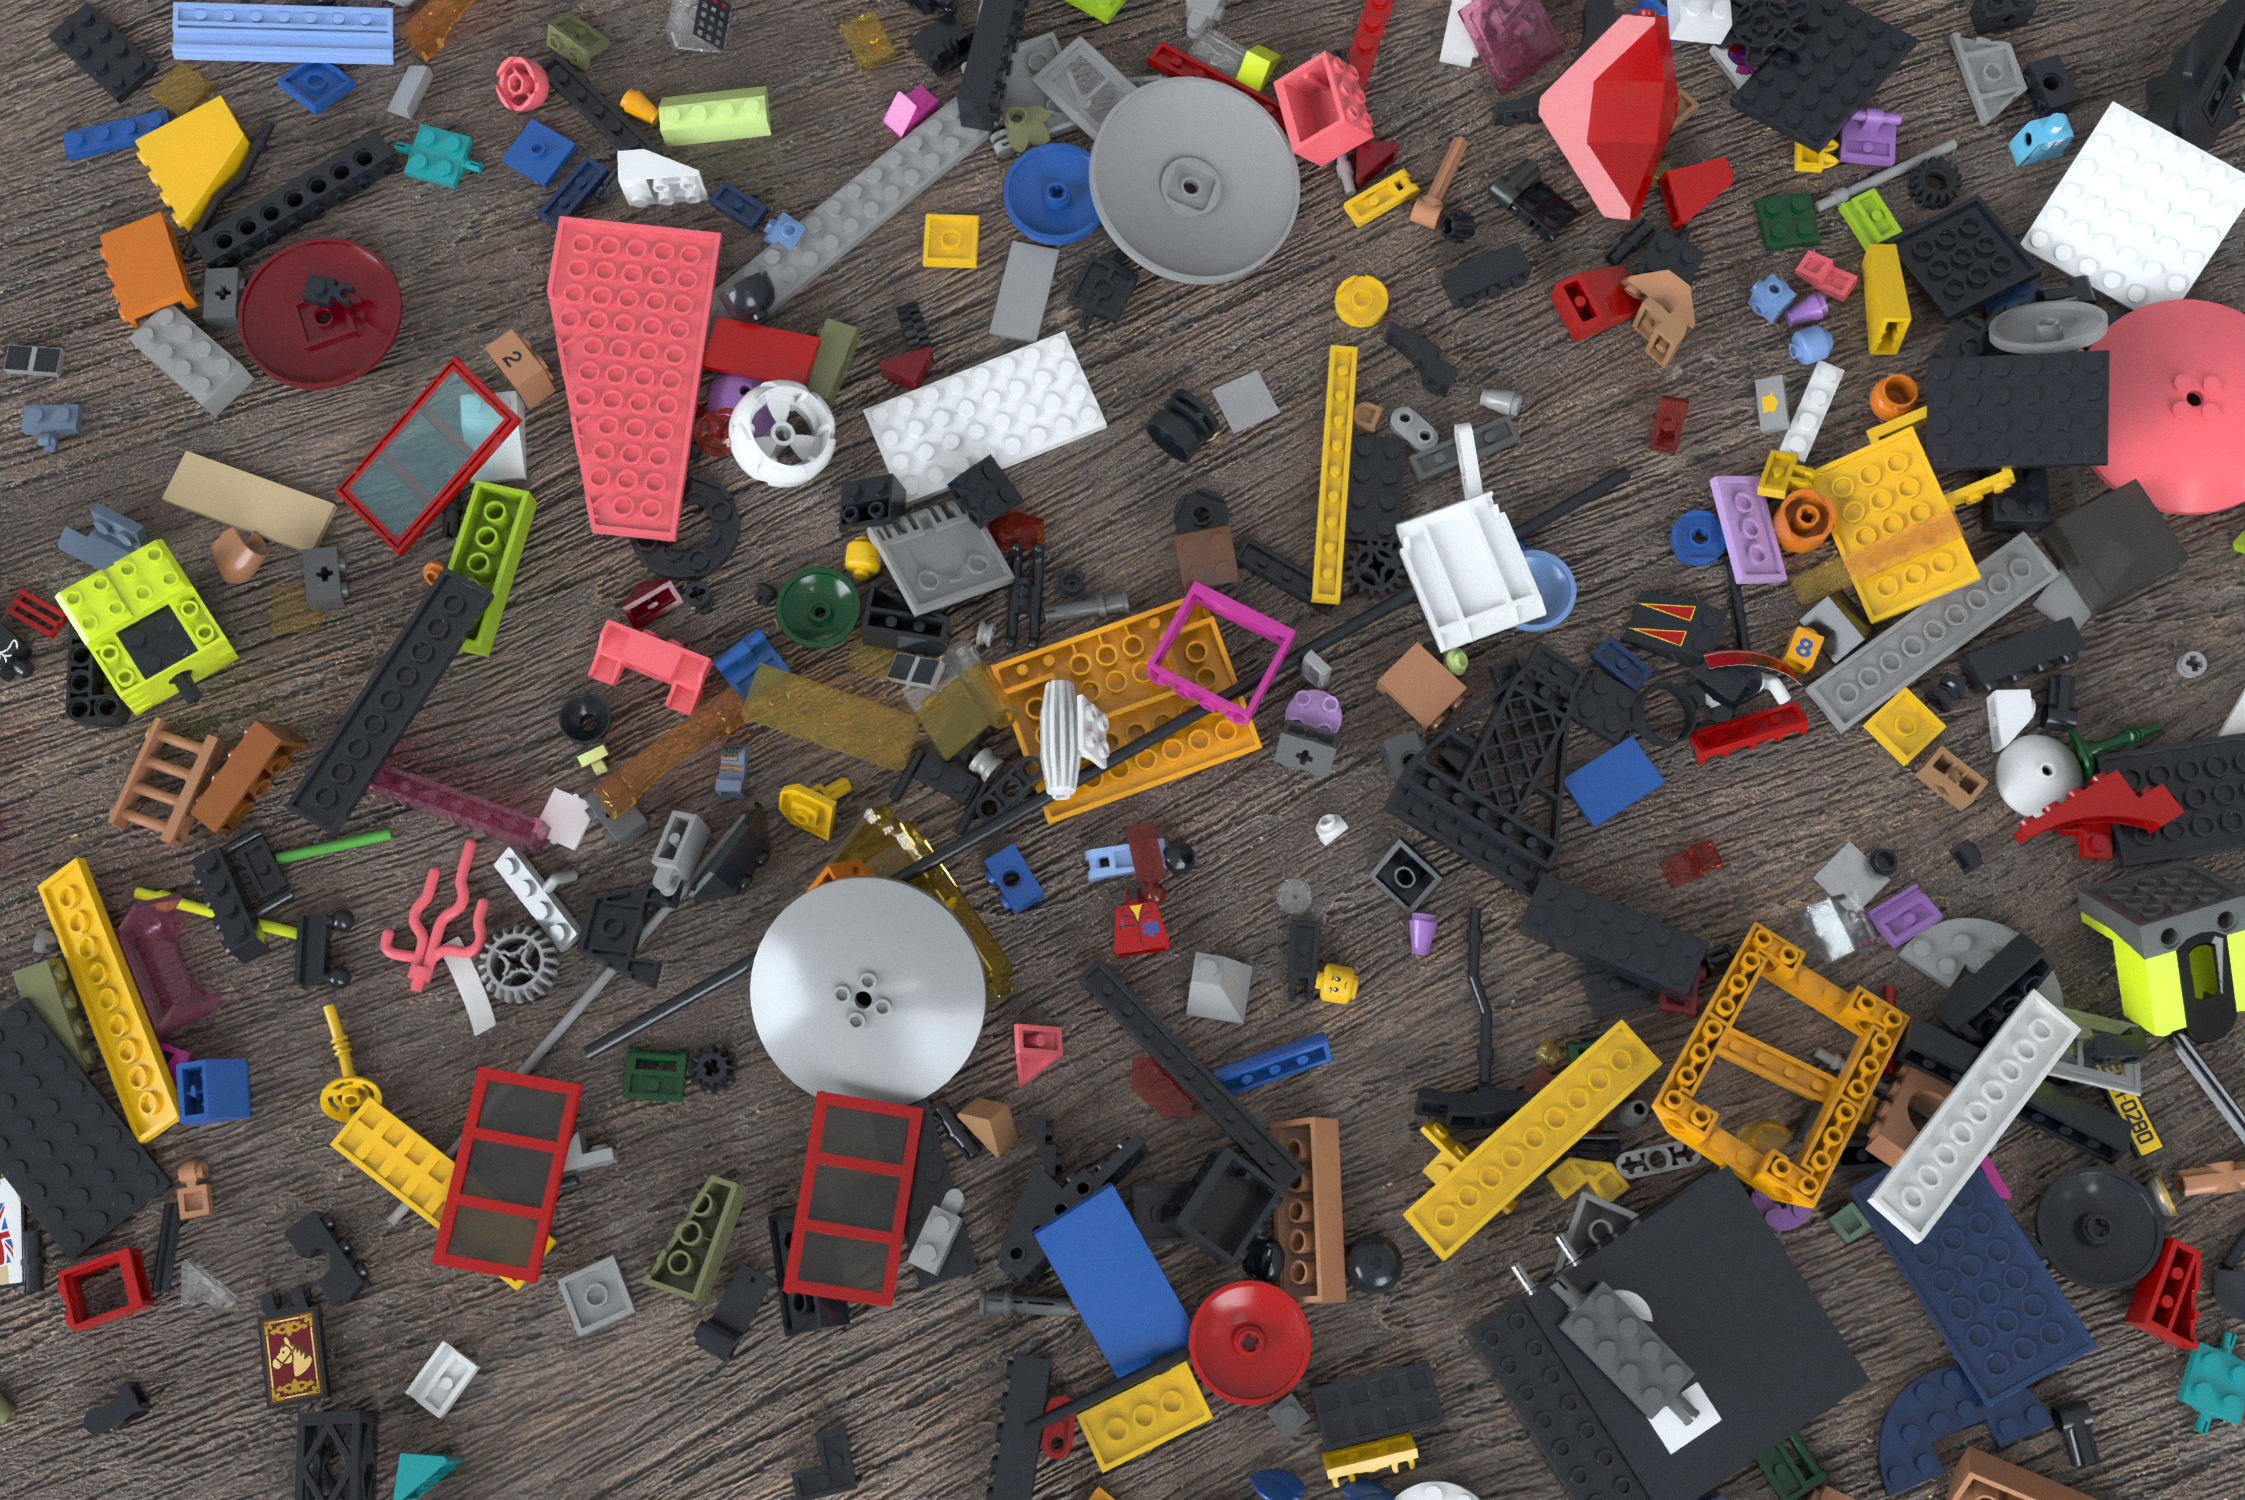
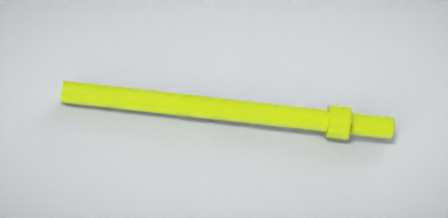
M137 887L134 892V898L152 902L156 907L164 909L171 907L210 918L215 916L213 910H210L206 904L175 897L172 892L164 890L156 892ZM258 918L264 932L297 939L296 927Z

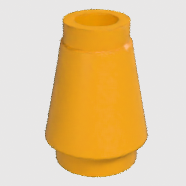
M631 88L625 93L620 103L625 113L652 125L658 122L659 110L640 90L635 91Z

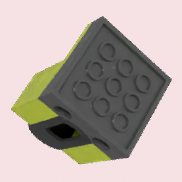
M2184 858L2077 890L2082 922L2113 940L2124 1016L2154 1036H2167L2176 1030L2191 1041L2201 1044L2220 1040L2233 1029L2237 1021L2238 1012L2245 1011V888Z

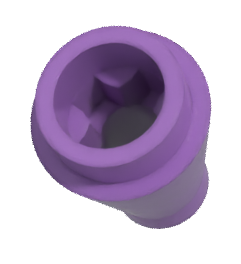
M1820 293L1816 295L1810 294L1790 310L1785 311L1784 316L1788 325L1792 327L1796 324L1822 319L1823 315L1828 313V307Z
M1412 913V920H1409L1411 954L1429 955L1430 945L1438 924L1435 922L1436 915Z

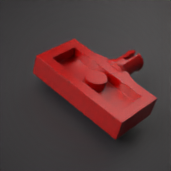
M2110 823L2077 824L2057 829L2059 830L2057 831L2058 835L2075 836L2079 848V860L2109 861L2113 859Z

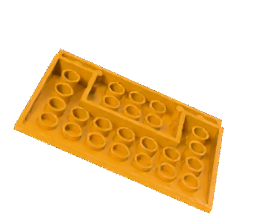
M1185 598L992 665L991 671L1023 757L1035 756L1040 758V713L1045 684L1052 680H1068L1072 682L1076 699L1077 695L1083 694L1107 716L1109 729L1106 731V742L1108 743L1110 753L1199 704L1200 702L1192 698L1185 699L1174 692L1175 689L1167 685H1156L1146 675L1148 662ZM1196 604L1161 667L1217 694L1238 681L1214 616L1211 615L1209 610ZM1243 696L1232 701V703L1244 709L1247 707ZM1218 711L1210 713L1076 788V792L1070 795L1069 799L1055 800L1042 807L1048 825L1262 749L1252 719L1248 726L1242 723L1237 725L1227 720L1226 715ZM1081 757L1079 770L1092 764L1093 761ZM1032 761L1027 765L1030 776L1034 777L1039 772L1037 762ZM1044 779L1035 787L1037 794L1046 789Z

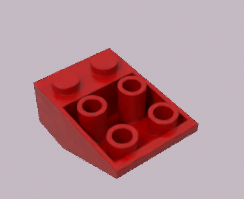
M1623 264L1578 273L1555 283L1550 299L1575 343L1636 317L1643 299L1640 297L1636 299L1625 291L1626 286L1621 281L1629 277V274Z

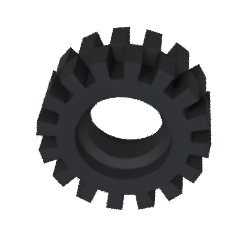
M1934 156L1930 157L1928 161L1927 159L1922 160L1917 165L1907 185L1908 190L1911 189L1909 192L1910 198L1916 196L1913 201L1914 203L1918 204L1921 201L1923 203L1921 207L1924 209L1927 205H1930V210H1935L1937 206L1940 210L1952 202L1959 192L1963 181H1960L1962 174H1956L1959 170L1958 166L1951 167L1953 163L1951 160L1944 163V157H1939L1936 161ZM1927 177L1938 178L1944 184V189H1932L1927 185L1925 179Z
M915 301L896 307L898 320L909 352L927 346L932 348L918 303Z

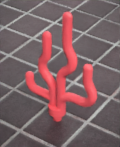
M474 839L466 840L456 873L455 886L458 898L453 906L444 910L437 917L430 940L420 918L422 911L431 903L440 876V870L437 867L429 869L423 892L413 903L409 911L408 921L417 938L415 951L394 948L392 945L394 931L391 928H386L382 933L380 947L386 957L412 962L407 978L412 980L411 991L422 993L424 983H431L434 967L440 958L445 956L471 958L478 955L484 949L487 942L488 933L485 926V917L489 902L486 898H480L473 916L474 942L466 947L441 945L447 923L459 916L469 902L470 892L467 878L476 849V841Z

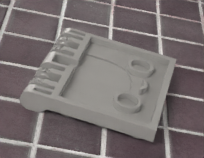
M1054 31L1019 43L1017 54L1013 53L1011 58L1013 60L1012 75L1007 76L1005 81L1007 83V94L1005 99L1000 100L999 104L1001 106V117L999 123H994L993 130L1000 129L1005 125L1004 114L1010 107L1022 106L1026 109L1033 105L1042 106L1051 113L1050 118L1043 123L1049 132L1050 138L1080 128L1031 82V78L1062 52ZM966 62L961 65L962 73H964ZM1068 66L1053 82L1076 103L1077 98L1081 94ZM1020 118L1013 119V122L1016 123L1022 121ZM1007 128L999 130L990 136V140L994 144V150L999 158L1013 155L1016 152L1007 140Z
M951 500L946 503V510L950 519H947L939 505L932 506L931 510L926 508L908 514V519L905 516L899 517L897 524L902 535H898L893 524L870 526L867 528V534L872 545L878 549L914 617L1012 584L1015 579L987 527L985 526L979 530L976 524L970 521L966 510L957 500Z

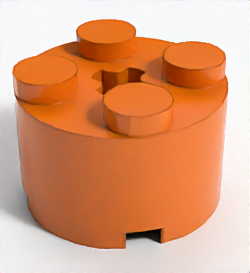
M1800 489L1792 492L1782 502L1772 518L1777 542L1782 546L1783 550L1789 553H1807L1817 549L1833 530L1837 518L1836 510L1829 498L1815 493V490Z

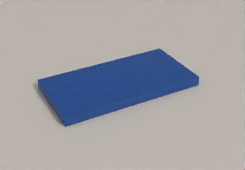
M1109 1182L1032 1232L1116 1378L1151 1363L1152 1358L1162 1353L1168 1355L1189 1344L1191 1321L1113 1184Z

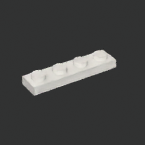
M1824 361L1817 362L1790 423L1791 429L1787 430L1778 450L1799 454L1798 465L1801 466L1806 461L1845 371Z

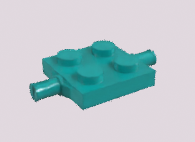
M420 124L417 136L412 144L396 141L397 145L394 147L396 152L409 155L404 170L408 177L457 189L459 181L466 170L481 174L483 172L482 169H484L483 162L470 160L469 152L473 144L470 136Z
M2226 1331L2223 1332L2219 1348H2213L2198 1342V1350H2191L2176 1398L2190 1405L2199 1413L2193 1430L2204 1435L2208 1434L2212 1418H2219L2230 1424L2239 1425L2245 1407V1361L2240 1360L2232 1353L2238 1336Z

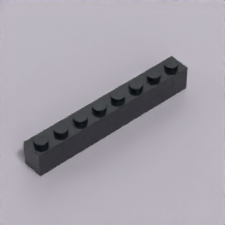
M1913 1017L1907 1023L1897 1043L1894 1059L1955 1088L1983 1050L1921 1019ZM2045 1080L2041 1082L2015 1117L2111 1165L2130 1149L2131 1122Z

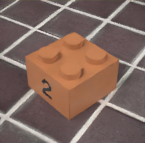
M511 329L485 347L497 369L514 391H517L529 410L556 391L551 383L554 377L547 369L548 367L543 359L532 350V346L523 334L518 337Z

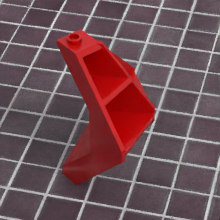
M1639 9V13L1623 14L1540 97L1539 116L1604 217L1632 220L1639 217L1677 117L1679 95L1667 16L1657 15L1654 9Z

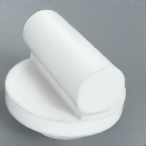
M1337 814L1323 816L1316 826L1319 839L1325 846L1348 829L1347 824Z

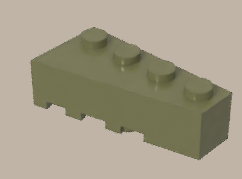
M711 1175L689 1208L690 1212L674 1231L675 1235L665 1250L661 1251L650 1273L646 1274L641 1283L707 1304L749 1188Z

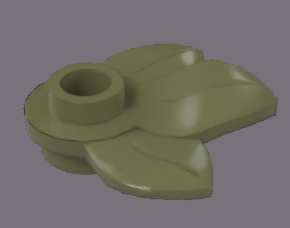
M1033 105L1026 109L1022 106L1010 107L1004 114V124L1008 129L1007 140L1012 148L1017 152L1023 153L1028 144L1033 146L1048 144L1050 142V135L1043 123L1050 118L1051 113L1038 105ZM1020 118L1022 121L1016 123L1013 122V119Z

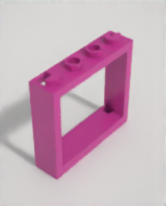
M1194 581L1148 662L1146 675L1156 685H1167L1175 689L1174 692L1185 699L1192 698L1200 702L1204 709L1211 712L1216 710L1226 715V719L1237 725L1242 723L1248 726L1291 648L1296 631ZM1196 604L1280 645L1246 709L1161 667Z

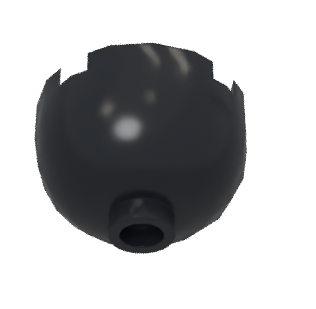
M764 271L762 276L760 272L755 273L733 284L734 291L730 294L725 290L719 295L723 306L731 316L739 320L753 319L754 322H758L769 315L767 310L775 301V288L767 271Z
M1364 1234L1353 1240L1344 1254L1346 1278L1349 1284L1359 1292L1368 1295L1383 1294L1392 1289L1401 1278L1404 1268L1402 1254L1397 1245L1388 1237L1379 1234Z

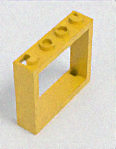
M1927 406L1867 430L1866 432L1871 444L1913 426L1914 430L1926 426ZM2001 469L2002 472L1945 494L1944 497L1951 512L1956 509L1955 506L1965 502L1967 505L1982 500L1983 495L1992 491L1994 493H2001L2003 489L2011 487V484L2015 483L2012 470Z

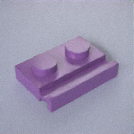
M1917 884L1912 885L1867 914V918L1872 920L1875 928L1893 949L1942 920L1943 914L1925 893H1921Z

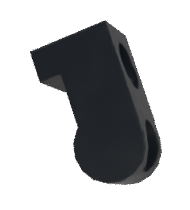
M2141 1026L2129 1027L2120 1035L2115 1036L2108 1032L2098 1033L2083 1047L2085 1058L2094 1065L2137 1064L2150 1055Z
M138 1381L123 1383L116 1388L119 1394L117 1398L103 1407L90 1409L84 1417L85 1429L91 1434H109L149 1410L151 1406Z

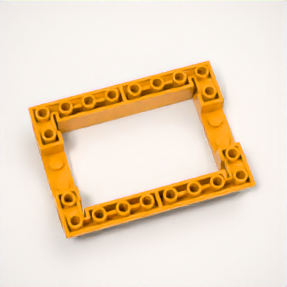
M1755 921L1651 1107L1668 1134L1717 1165H1729L1736 1177L1774 1201L1813 1209L1911 1017L1860 985L1850 993L1842 990L1801 964L1806 952ZM1760 975L1859 1036L1794 1163L1788 1161L1789 1158L1774 1148L1766 1155L1759 1153L1715 1125L1714 1123L1719 1113L1705 1104L1701 1106L1692 1100Z

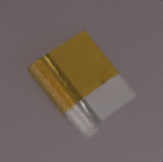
M969 640L955 642L952 647L936 659L946 664L936 690L906 685L901 689L946 761L990 724L997 729H1003L1013 724L1018 717L1017 709L973 643Z

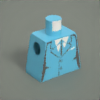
M2054 113L2051 116L2028 122L2008 145L2016 166L2021 167L2065 156L2074 138V134L2067 116L2064 113Z

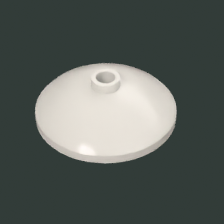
M2027 735L2014 740L2003 749L1995 765V782L2001 797L2012 809L2027 817L2033 815L2037 819L2044 814L2042 811L2044 807L2055 800L2059 804L2068 800L2065 796L2067 793L2080 785L2081 787L2083 786L2082 770L2073 752L2060 741L2044 735ZM2042 768L2049 770V776L2042 772Z

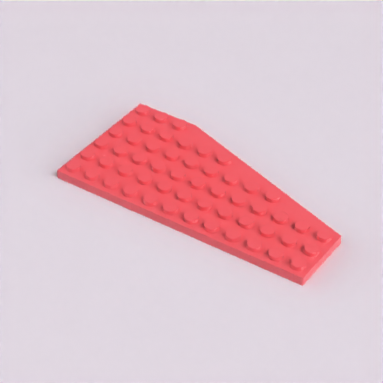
M559 216L547 285V295L551 307L557 349L571 415L572 430L579 458L590 527L593 533L674 542L677 540L703 369V356L706 350L720 258L721 233Z

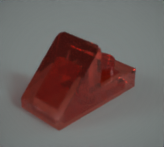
M1661 394L1657 412L1653 413L1648 449L1676 454L1689 406V399Z
M1712 840L1694 844L1688 850L1659 863L1672 889L1725 866Z

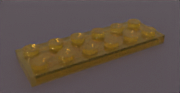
M761 662L758 664L740 714L741 718L901 773L904 772L921 722V718Z

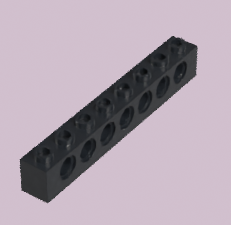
M377 130L191 239V241L210 269L232 268L244 259L253 257L256 252L268 245L275 244L280 238L290 232L299 230L305 223L324 215L327 210L346 202L349 197L361 190L368 189L373 183L383 177L392 175L401 165Z

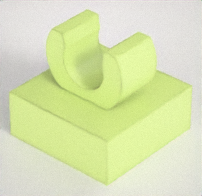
M604 743L579 755L577 758L582 767L591 763L595 774L598 776L608 770L603 757L609 755L610 752Z

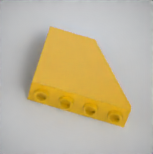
M221 95L135 140L140 151L136 152L137 156L145 167L149 165L151 169L148 172L150 179L156 187L161 186L163 192L159 194L168 208L172 206L175 211L171 213L172 218L179 228L184 226L189 233L193 225L198 224L211 197L234 178L250 151L248 148L250 145L249 140Z

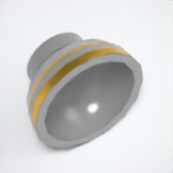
M2160 1174L2152 1177L2146 1185V1190L2156 1202L2160 1214L2170 1217L2178 1215Z

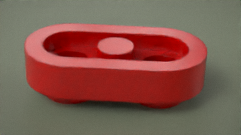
M1066 1396L1052 1398L1046 1405L1045 1413L1071 1401V1399ZM1076 1413L1043 1428L1042 1449L1048 1457L1061 1459L1070 1453L1073 1445ZM1054 1437L1062 1438V1448H1053L1052 1439Z

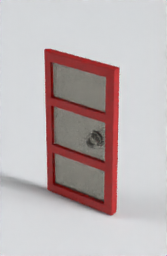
M478 1066L431 1264L528 1281L530 1284L538 1283L583 1085L578 1082L570 1083Z
M823 1090L817 1091L782 1291L788 1294L797 1293L887 1308L892 1307L924 1108L829 1093Z

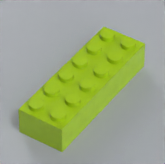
M479 480L475 482L448 569L492 592L495 597L459 651L485 657L490 655L538 504L529 491Z

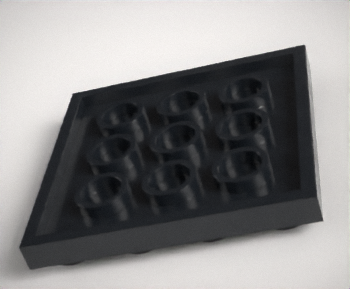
M1979 194L1885 240V244H1896L1901 269L1945 323L2039 278L2043 271Z

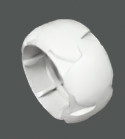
M791 380L764 382L747 392L732 412L729 422V437L732 442L731 451L744 472L756 480L768 482L769 486L795 487L808 482L826 467L834 453L836 440L834 439L835 420L827 403L818 393H810L807 387L799 382ZM767 405L776 423L762 437L754 438L755 426L751 424L752 419L757 411ZM795 410L802 416L811 430L812 434L810 436L795 435L793 427L786 422L789 411L793 412ZM790 445L797 456L803 461L796 465H785L777 462L776 456L781 454Z

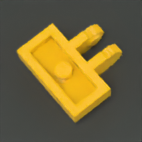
M1771 450L1757 487V495L1786 499L1789 489L1792 492L1800 489L1812 490L1813 483L1811 482L1815 481L1817 471L1810 467L1798 465L1799 454Z

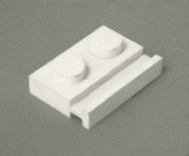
M442 1341L405 1393L439 1419H443L480 1366L452 1347L447 1341Z

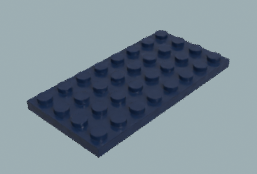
M1979 1166L1922 1242L1918 1244L1911 1241L1867 1201L1892 1167L1884 1168L1848 1189L1987 1408L2098 1347Z

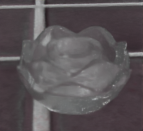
M1295 878L1285 880L1276 892L1278 905L1283 911L1290 914L1304 912L1313 900L1309 884ZM1295 894L1297 898L1293 899L1291 896Z

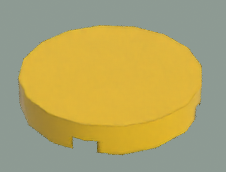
M1350 276L1342 281L1337 288L1334 301L1336 313L1342 321L1350 326L1360 328L1373 326L1381 321L1386 314L1388 306L1387 289L1381 281L1372 276Z

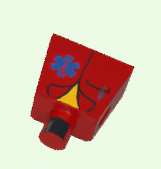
M1142 888L1125 890L1126 905L1115 907V959L1170 951L1169 939L1157 903L1155 901L1144 903Z

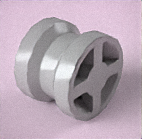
M986 747L972 760L969 769L972 772H978L981 775V779L985 783H989L998 775L1005 762L1001 758H995L992 755V750Z

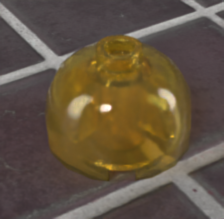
M1761 1119L1751 1126L1745 1123L1735 1137L1759 1153L1766 1155L1773 1148L1779 1152L1781 1149H1784L1794 1133L1775 1120Z

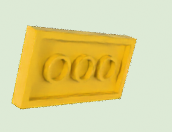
M1187 1361L1171 1368L1170 1371L1160 1376L1157 1375L1076 1415L1102 1473L1213 1418Z

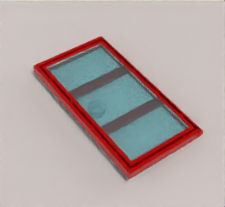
M454 356L335 492L397 555L403 556L523 420L485 385L459 357Z

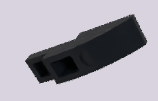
M1478 1086L1476 1095H1469L1465 1092L1439 1091L1435 1088H1419L1414 1105V1114L1444 1118L1443 1128L1448 1129L1493 1128L1502 1126L1538 1093H1530L1525 1090L1500 1089L1495 1086Z

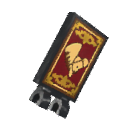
M309 1286L291 1288V1297L295 1306L281 1308V1293L271 1292L260 1295L261 1304L266 1316L257 1318L267 1410L332 1397L321 1306L312 1307L311 1287Z

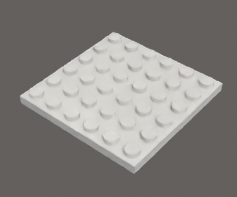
M2112 102L2020 244L2031 255L2072 278L2082 275L2089 276L2092 288L2131 311L2157 302L2183 299L2245 207V173L2123 106Z

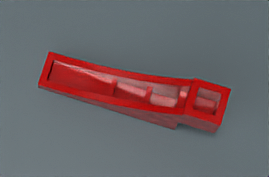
M2118 770L2108 775L2103 771L2089 780L2092 785L2086 789H2083L2080 785L2067 793L2065 796L2068 800L2061 804L2055 800L2042 809L2044 813L2042 816L2036 819L2031 815L2017 824L2020 829L2013 834V837L2020 845L2037 835L2054 829L2088 823H2115L2147 829L2151 834L2180 816L2184 811L2163 783L2154 789L2148 785L2134 793Z

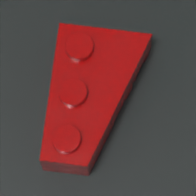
M2164 1238L2162 1251L2156 1264L2147 1275L2138 1281L2124 1322L2177 1349L2198 1350V1340H2195V1320L2199 1321V1311L2196 1310V1291H2200L2201 1251L2175 1238Z

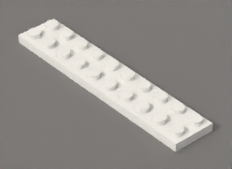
M2035 989L2031 990L1867 1201L1915 1244L1922 1242L2081 1029Z

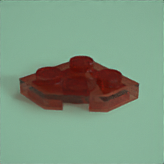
M1132 1058V1089L1162 1119L1192 1118V1098L1153 1058Z

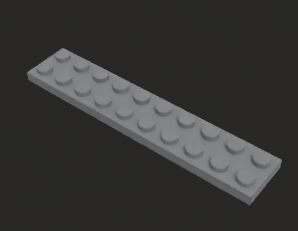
M2024 531L1976 565L1982 578L1981 580L1920 605L1805 689L1840 734L2060 575L2059 571Z

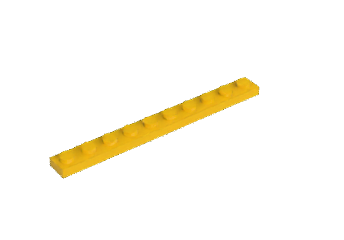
M1330 345L1311 593V602L1336 605L1340 603L1358 347Z

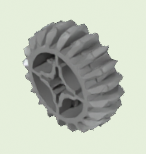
M515 925L513 934L508 928H503L502 938L497 934H493V939L496 942L493 945L488 942L485 943V947L489 949L488 954L481 953L480 958L485 960L486 963L478 966L479 970L486 972L480 977L481 981L489 982L486 990L489 992L495 991L494 997L497 999L504 997V1001L507 1003H511L515 998L518 1004H523L525 995L531 1002L535 1000L534 992L542 996L545 995V990L542 986L544 984L550 987L553 986V982L548 979L549 975H558V972L551 968V966L559 964V960L552 957L557 953V949L549 947L552 940L548 937L543 938L544 933L540 930L533 933V928L530 926H526L522 931L519 925ZM526 943L524 946L521 945L515 952L506 951L515 944ZM536 949L540 955L538 971L532 965ZM511 958L516 962L517 960L521 961L529 970L518 969L509 959ZM500 959H502L505 963V970L502 973L504 977L502 978V980L500 979L498 974V963ZM523 977L532 978L524 985L512 987L513 983L517 984Z

